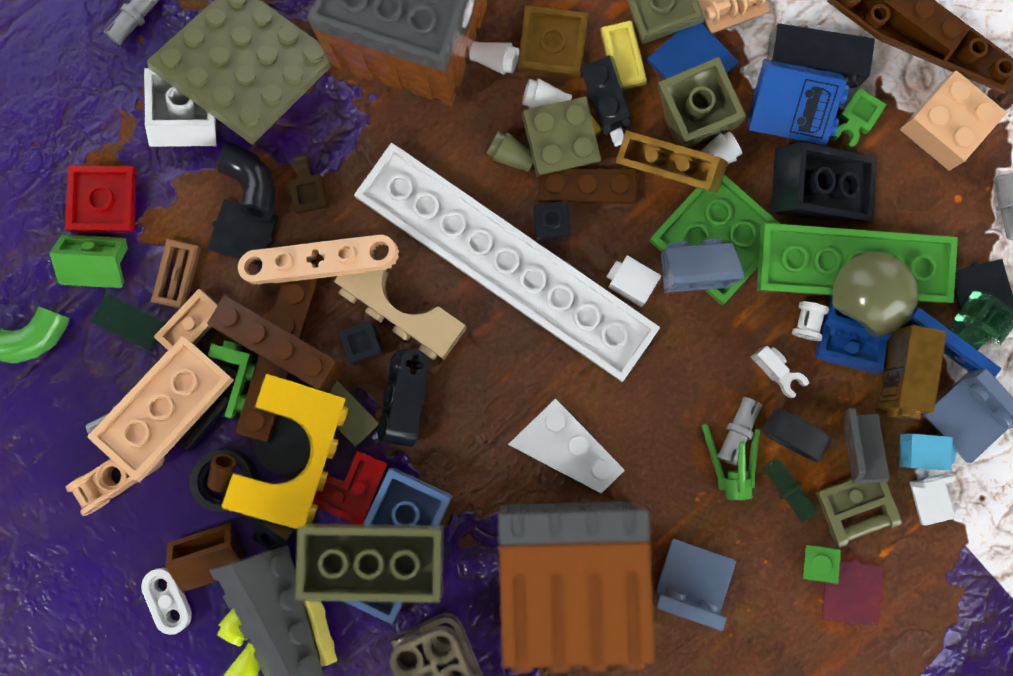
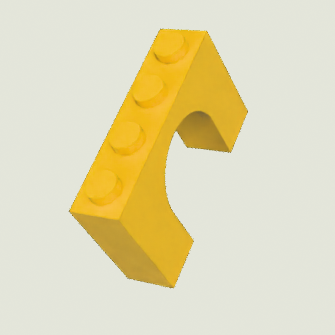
M266 374L254 408L287 417L297 422L305 430L309 438L310 457L304 470L294 479L284 483H267L232 473L222 508L295 529L306 523L312 524L317 505L312 504L316 490L322 492L328 472L323 471L326 458H333L338 444V440L333 438L337 425L343 426L348 413V407L343 406L345 398Z

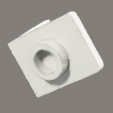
M939 474L910 481L922 525H930L955 517L946 483L957 481L956 475Z

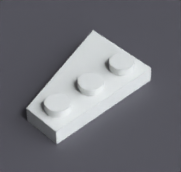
M556 399L508 444L599 493H602L625 471Z

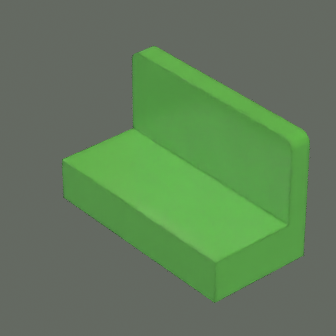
M61 234L50 252L57 281L60 285L122 288L124 284L120 262L128 250L126 238Z

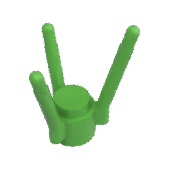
M703 424L702 429L718 478V490H725L726 499L728 500L752 499V488H755V470L760 430L755 429L753 431L748 471H746L745 442L741 441L738 444V470L728 471V477L725 478L720 459L717 458L718 453L709 426Z

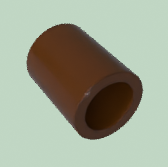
M217 454L212 458L207 486L215 492L227 491L236 466V460L231 455Z

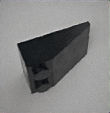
M805 142L775 148L771 213L803 218L873 222L877 157Z

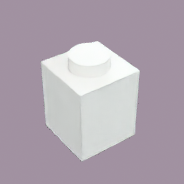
M627 255L623 263L616 260L607 275V278L612 280L608 289L642 307L662 275Z

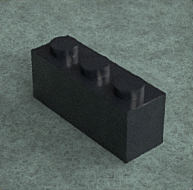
M777 23L770 34L767 59L842 74L847 80L846 85H849V89L857 86L860 87L870 77L875 38Z

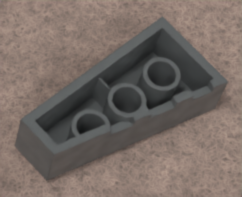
M288 546L264 551L209 570L214 581L219 580L225 592L223 598L229 608L234 609L241 622L239 628L244 638H249L255 649L253 655L264 676H324L303 600H296V573Z

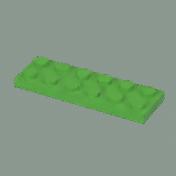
M763 223L760 228L757 290L833 296V285L839 271L853 257L865 252H885L899 258L910 267L918 282V301L954 303L958 237Z

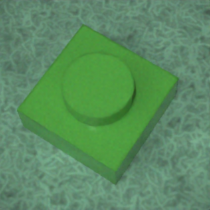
M807 544L803 579L838 584L841 549Z

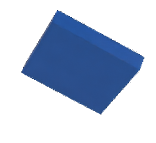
M702 23L678 31L647 59L648 64L663 80L717 57L720 58L727 74L739 63Z

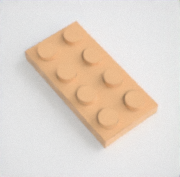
M182 335L87 437L132 479L141 482L234 380Z

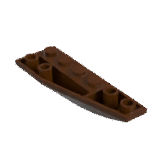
M827 0L830 5L883 43L951 72L957 70L965 78L1000 93H1005L1013 83V58L935 0Z

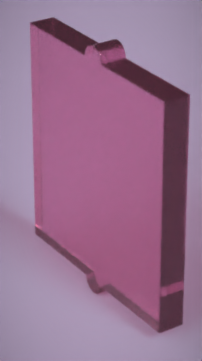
M852 559L850 562L840 561L838 584L824 582L821 618L824 620L843 621L850 626L854 625V623L879 625L883 566L863 564L855 559Z

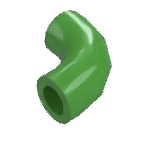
M37 307L29 324L22 329L11 331L0 328V362L14 364L40 357L56 345L68 327L71 318Z

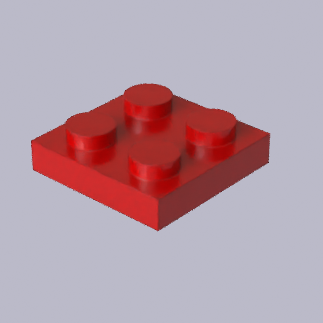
M68 165L65 230L69 232L135 233L137 169L133 166Z

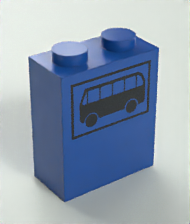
M763 59L746 120L748 129L827 146L829 136L834 137L838 128L839 118L836 117L839 104L844 105L848 96L849 85H846L847 80L842 74Z

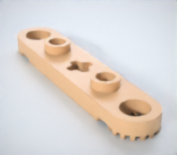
M372 235L248 251L241 257L238 263V272L247 282L253 285H261L263 283H281L368 273V271L376 270L384 271L387 268L390 269L393 264H396L399 250L395 242L386 235ZM383 244L388 246L389 251L384 259H373L376 247ZM319 253L325 259L319 262V267H316L311 261L315 260ZM255 260H261L262 269L256 275H251L249 273L250 270H248L250 269L249 265H252L251 262H255Z

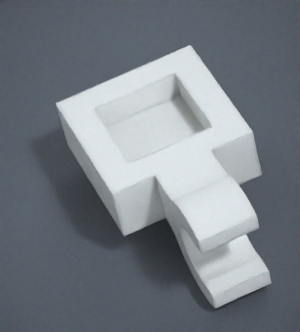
M768 346L759 348L751 356L753 361L772 381H776L779 384L783 394L789 398L796 396V393L790 387L792 380H797L801 386L809 384L808 379L803 374L789 372V368L785 365L787 362L786 358L774 347L771 349Z

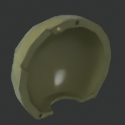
M865 252L853 257L839 271L833 285L832 303L834 308L842 314L861 323L865 327L864 330L872 336L883 337L900 330L912 318L918 303V282L910 267L899 258L885 252Z

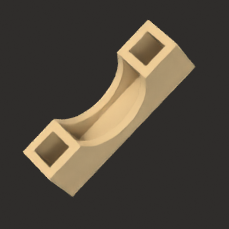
M386 270L342 275L335 279L334 282L341 287L338 292L340 295L353 304L357 300L368 306L365 310L367 314L380 323L384 318L395 325L391 331L407 342L410 337L421 343L418 350L422 351L432 360H435L437 356L445 360L467 329L465 324L439 306L429 312L418 315L406 314L395 309L391 305L386 293L388 275Z

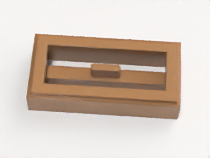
M166 239L151 302L180 309L188 301L201 247ZM178 248L179 251L175 267L173 268L167 298H162L174 250ZM187 251H189V255H188V259H187V263H186V267H185V271H184V275H183L181 287H180L179 294H178V298H177V301H176L175 298H176V294H177V290H178V286H179V282H180V278H181V274H182V270H183V266H184L186 254H187Z

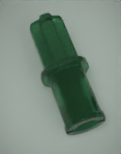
M779 458L769 461L763 467L764 472L780 492L779 498L786 500L799 517L800 522L810 519L818 512V509L812 504L801 488L802 482L794 479Z

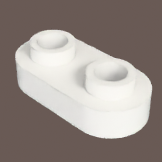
M157 568L147 573L143 578L141 587L156 627L164 634L173 635L179 633L189 625L192 618L191 608L184 592H181L166 568ZM160 578L167 582L165 590L160 589L158 586ZM172 610L179 612L180 618L178 621L172 619Z

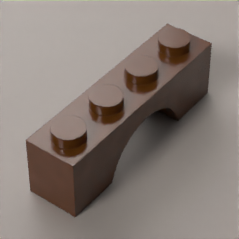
M225 295L207 322L208 325L314 388L326 393H330L346 366Z

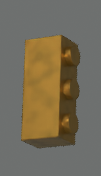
M626 130L616 163L718 194L728 161L714 155Z

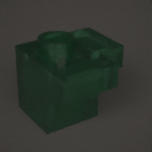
M973 291L948 329L976 350H979L987 341L1001 346L1013 329V308L991 294Z

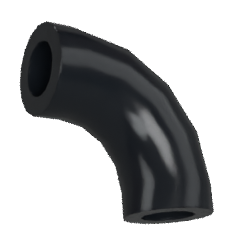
M226 142L219 158L218 173L236 179L242 186L243 198L239 209L245 216L257 221H269L274 212L277 191L270 169L255 153L237 144Z

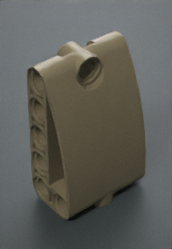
M443 613L407 629L405 633L391 640L394 652L391 656L390 664L395 676H483L459 618L452 613ZM442 623H449V624H451V625L454 627V629H452V628L449 627V626L440 625V624H442Z

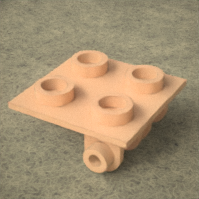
M698 0L707 28L712 34L770 13L766 0Z

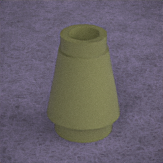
M500 131L496 133L486 154L493 157L492 161L528 172L533 164L531 151L510 133L506 132L504 134Z

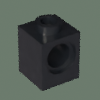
M567 202L533 205L536 242L538 244L569 241L570 226Z
M371 321L338 332L348 362L351 365L357 366L386 355L376 325Z

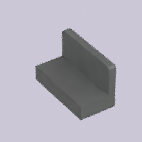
M848 408L842 423L852 483L888 482L890 477L879 415H857L856 408Z

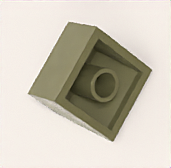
M719 57L660 81L657 84L665 121L676 145L691 148L716 137L720 133L724 134L738 128L746 117Z

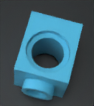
M900 434L899 467L952 471V464L956 460V447L953 444V437Z

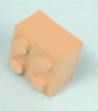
M955 70L935 88L900 130L950 171L967 160L1007 112Z

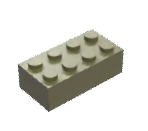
M307 523L299 526L297 537L296 600L440 602L443 597L444 526Z

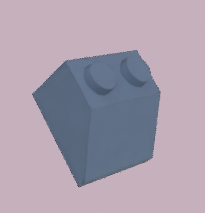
M722 239L704 240L700 246H689L688 241L673 242L669 244V248H665L661 253L664 293L730 288L744 278L743 269L733 243L723 244Z

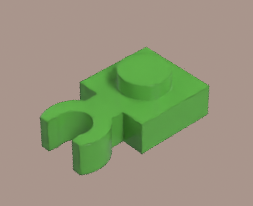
M859 87L838 117L846 123L837 128L834 137H831V139L835 141L841 133H846L850 141L845 148L847 150L851 149L859 141V131L866 135L887 104Z

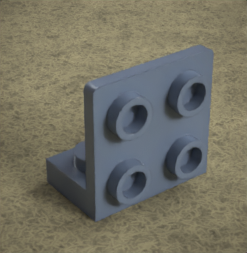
M986 368L971 370L936 401L934 413L923 414V417L941 436L953 437L956 452L965 462L972 463L1003 433L1013 428V396Z
M672 539L652 598L653 605L657 609L723 631L727 618L721 613V609L736 561L677 539Z

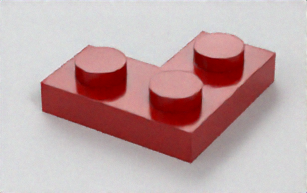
M357 451L345 480L343 481L327 474L322 492L316 490L312 504H316L317 508L355 524H364L389 463Z

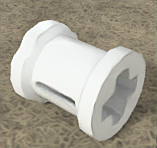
M799 302L798 307L801 309L797 328L792 330V335L807 340L822 341L820 330L824 315L828 314L829 308L813 302Z

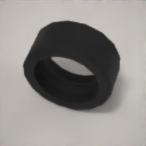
M777 408L772 411L762 429V433L773 441L815 462H819L832 440L827 433L811 423Z
M217 449L205 453L196 461L190 472L189 486L192 497L201 507L211 512L225 513L231 510L222 508L223 500L212 497L205 485V475L211 466L212 458L217 454L231 455L236 460V465L241 470L242 476L258 480L255 465L247 455L237 450Z

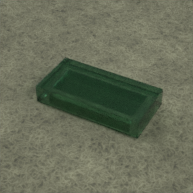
M107 293L91 320V323L148 351H153L157 343L154 335L167 323Z

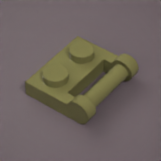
M852 478L815 491L830 528L831 538L837 548L849 544L848 541L887 526L892 529L902 524L887 482L853 484ZM878 506L882 507V514L843 528L841 520Z

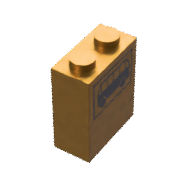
M911 325L893 332V336L887 341L877 409L887 410L888 417L906 420L908 418L920 419L921 414L934 413L946 331Z

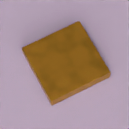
M525 5L517 71L580 78L589 13Z

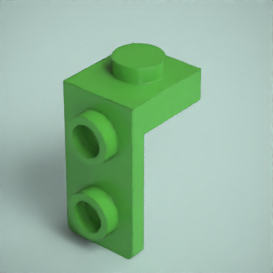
M224 340L222 346L211 344L208 357L239 365L225 413L227 418L239 419L258 356L242 352L243 345Z

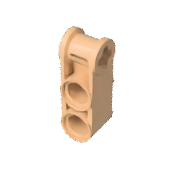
M165 456L145 477H147L154 471L158 470L163 465ZM109 459L91 472L75 479L65 488L68 492L74 494L82 507L80 513L82 516H86L102 508L111 499L136 484L137 481L132 479L112 459ZM115 467L121 472V480L118 484L112 480V471Z

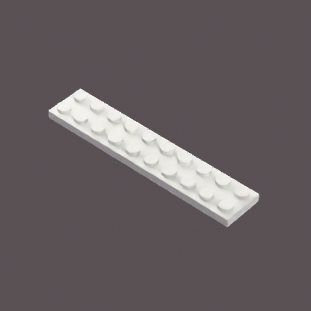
M393 143L389 145L354 194L355 198L621 382L627 377L660 329L658 325Z

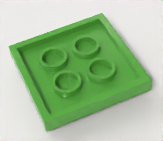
M724 175L718 194L696 188L649 241L661 252L665 248H669L670 243L688 241L689 246H700L702 241L709 239H722L723 244L733 243L743 269L744 278L730 288L705 290L719 304L724 305L758 267L761 224L780 223Z

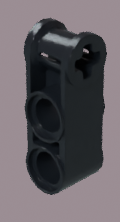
M401 349L395 352L390 360L388 380L383 394L382 415L377 430L378 441L381 443L412 447L417 441L419 418L424 403V388L429 367L427 356L422 351ZM406 360L413 362L412 368L405 366Z

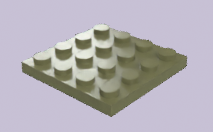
M214 0L147 60L148 68L252 145L331 67L318 41L261 0Z

